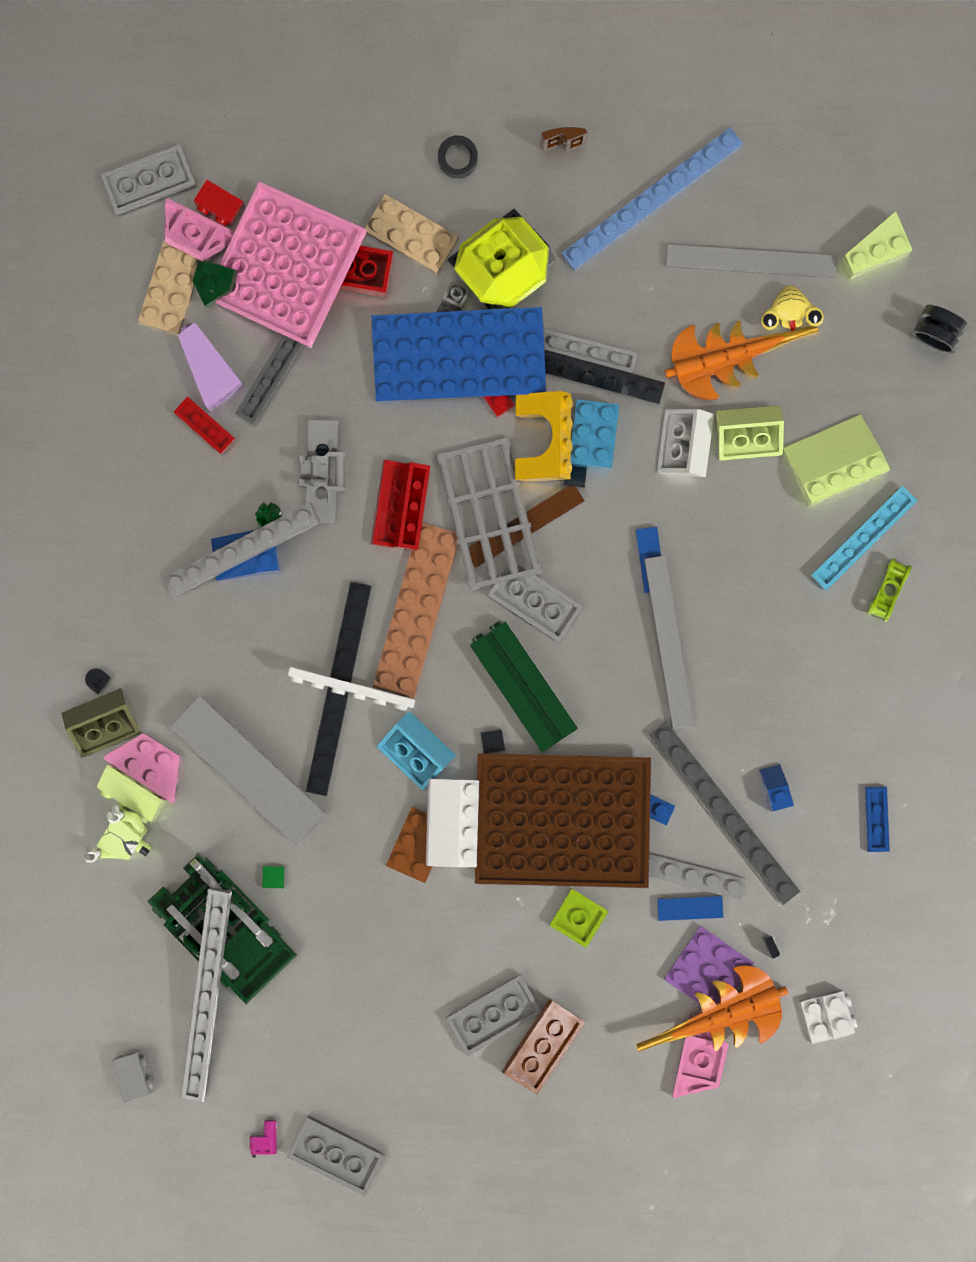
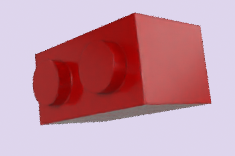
M207 179L193 200L197 206V211L206 216L208 213L215 217L214 220L224 227L226 224L232 227L245 207L243 200Z

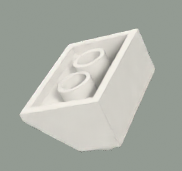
M665 409L657 467L658 473L685 477H706L714 414L700 409Z

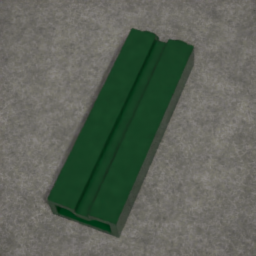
M498 621L489 627L491 632L485 636L480 633L471 639L473 643L470 645V648L541 753H543L577 730L578 727L506 621L502 624Z

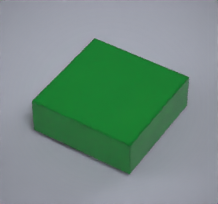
M263 866L262 888L284 889L285 867Z

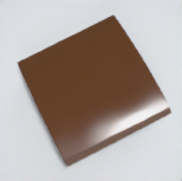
M562 127L541 132L540 144L543 151L561 144L568 151L586 144L587 130L579 127Z

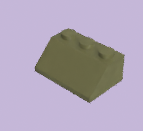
M122 688L62 712L65 730L81 758L141 734L130 703Z

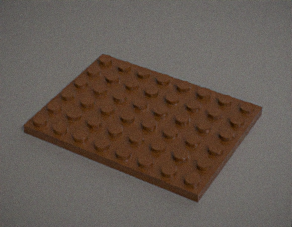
M478 754L477 780H479L475 884L649 888L651 757Z

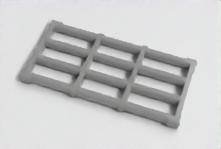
M509 437L435 455L437 465L440 466L448 498L446 502L450 506L458 539L456 542L460 547L469 591L543 572L541 563L538 562L530 530L532 526L528 522L520 490L521 483L515 480V466L510 451L511 443ZM501 446L510 484L497 487L488 448ZM476 451H480L489 489L479 492L476 491L467 455ZM456 456L460 458L468 494L458 497L455 495L447 463L448 458ZM512 490L520 525L507 526L499 492ZM491 495L499 530L487 533L478 498ZM470 500L479 535L466 538L458 503ZM520 530L523 533L531 565L530 570L522 572L518 570L509 534ZM501 535L510 575L498 577L488 538ZM476 541L481 542L489 574V580L481 582L476 580L468 543Z

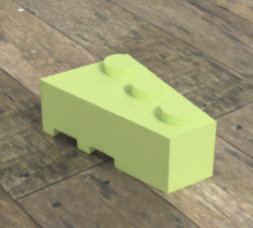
M895 211L843 257L842 262L850 279L904 258L912 252V247L897 212Z

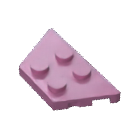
M168 198L166 199L165 243L201 261L228 247L235 233L234 231Z
M143 733L104 756L103 759L174 804L178 782V768L180 765L179 755Z
M709 1032L684 1039L672 1098L719 1088L728 1050V1044L725 1041L715 1051Z

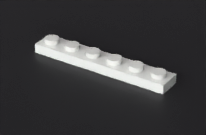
M292 667L287 668L286 676L291 677L290 681L303 684V680L312 682L311 687L323 690L324 686L331 687L334 693L344 695L345 691L353 693V698L365 700L366 697L373 698V703L386 706V702L395 704V709L402 711L414 707V699Z

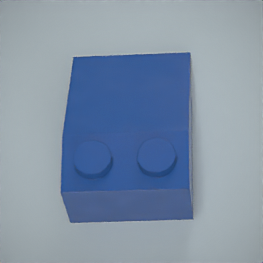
M255 530L212 538V552ZM277 545L216 576V581L279 573L280 565Z

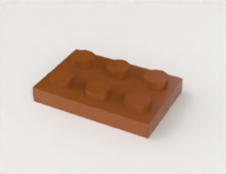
M411 807L386 864L387 867L423 883H426L433 867L426 866V812Z

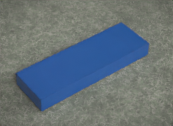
M657 527L635 530L644 594L650 593L644 559L661 556Z
M864 787L867 852H890L887 787Z
M722 896L657 899L658 921L724 918Z

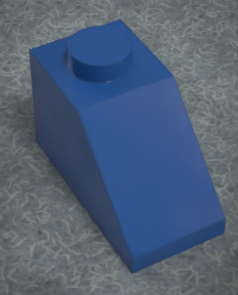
M781 765L760 769L759 772L770 811L773 812L794 806L789 785Z

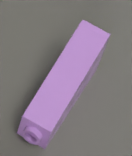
M194 322L192 325L189 323L180 329L181 333L178 337L203 402L210 412L242 388L243 384Z

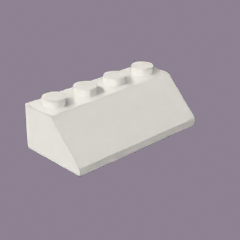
M428 779L426 866L477 867L479 780Z

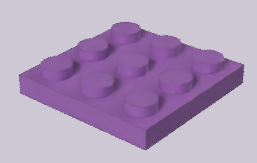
M699 926L664 977V980L697 1003L699 1001L694 995L695 992L709 996L718 1004L720 1002L719 992L712 984V981H723L737 989L741 980L733 968L739 965L753 966L754 962L702 926Z

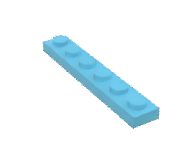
M901 486L811 577L827 591L918 500L904 486Z

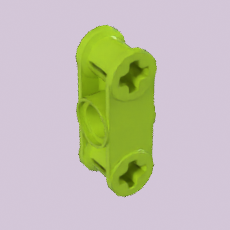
M893 557L890 559L880 586L868 607L867 614L870 615L872 613L883 618L884 622L889 620L900 591L911 572V565L906 566L899 563ZM886 584L893 585L895 590L893 595L889 596L884 592Z

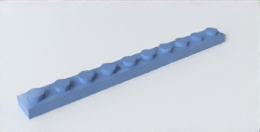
M731 127L563 251L561 255L573 271L577 270L743 146V142Z

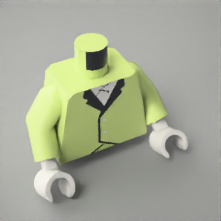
M113 806L111 808L112 813L107 812L110 824L98 842L97 850L92 845L86 847L87 854L83 855L88 863L94 862L97 858L129 860L135 851L146 857L153 846L142 840L147 832V828L144 826L139 815L136 812L126 811L122 807L119 809L118 806Z

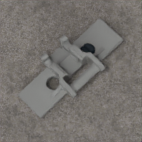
M308 420L307 456H298V462L301 463V476L298 479V486L306 487V504L313 503L321 523L336 524L337 491H346V487H344V457L347 456V453L338 452V421ZM330 457L336 458L335 486H328ZM319 487L326 488L328 494L325 499H318L315 492Z

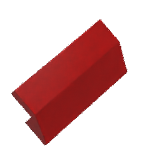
M383 460L370 545L418 550L430 465Z

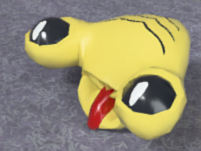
M788 285L779 292L772 306L762 315L761 324L763 328L772 330L777 327L780 320L783 327L793 331L802 325L804 317L810 326H819L823 323L824 315L818 307L810 303L797 287Z

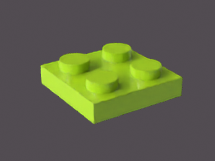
M571 888L549 926L587 948L609 911Z

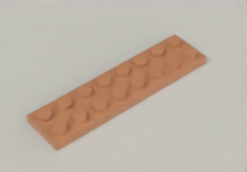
M422 523L418 550H411L373 683L374 688L415 698L457 549L456 541L458 539L456 532Z

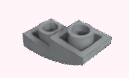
M451 281L436 312L461 311L470 294V290Z

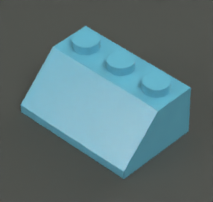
M410 711L394 725L376 746L423 791L428 786V779H435L456 756Z

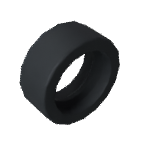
M454 135L441 143L438 150V163L446 175L452 178H463L469 176L475 170L478 162V151L475 144L469 138ZM462 145L469 150L470 161L467 166L461 169H454L447 164L445 154L451 146Z

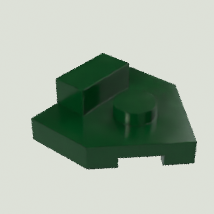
M198 261L192 282L205 307L209 308L215 304V301L233 291L238 274L237 270L211 262Z

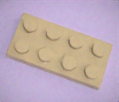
M386 194L365 227L368 235L435 274H438L459 236Z
M163 241L138 319L139 324L175 335L180 334V329L182 328L195 288L192 280L197 263L201 260Z

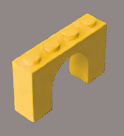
M551 391L516 395V416L526 419L545 417L552 427L553 435L549 448L542 455L515 458V480L535 482L570 479L572 471L571 429L573 425L571 420L573 401L570 393Z

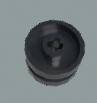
M926 305L921 314L923 321L916 324L912 334L919 341L936 350L954 353L960 343L957 337L964 335L968 327L967 322L945 308Z

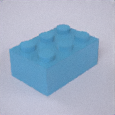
M576 400L571 439L572 466L611 471L619 404Z

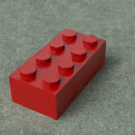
M360 246L339 290L387 298L394 260L393 251Z

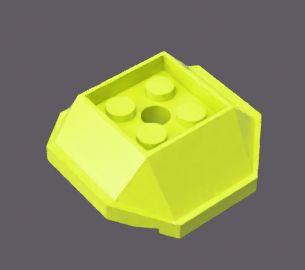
M523 217L497 218L490 221L460 244L454 269L480 302L512 308L546 282L549 248ZM505 255V258L502 260H497L499 256Z

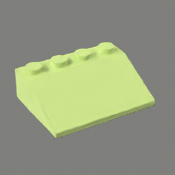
M861 414L783 448L808 507L881 476L890 470L881 448Z

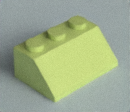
M780 406L716 411L719 461L783 455L784 419Z
M107 765L97 785V788L101 790L99 794L109 800L113 797L119 801L117 804L119 807L124 808L126 811L133 810L144 823L148 821L154 822L168 801L114 765Z

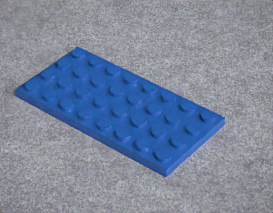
M543 307L371 316L376 401L525 395L547 392Z

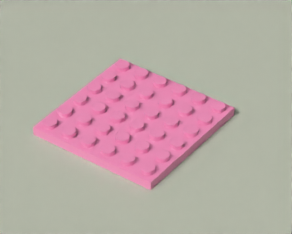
M258 182L219 264L238 271L233 291L227 296L221 297L215 303L311 348L367 230Z

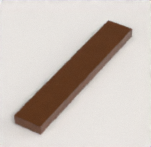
M568 486L526 512L528 522L532 526L530 528L531 534L585 502L577 487ZM519 517L507 523V526L520 525ZM522 530L509 533L512 546L524 539ZM501 535L488 538L493 558L505 551ZM478 541L469 547L472 564L475 569L485 563L481 542Z

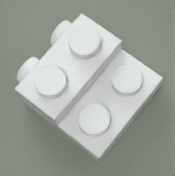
M838 990L800 1001L812 1044L855 1034L854 1028H857L858 1025L855 1016H850L848 1007H851L852 1004L849 994L844 995V991Z

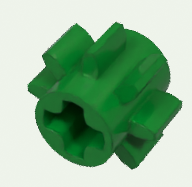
M263 502L255 513L257 523L261 527L282 517L281 509L272 502L268 505Z

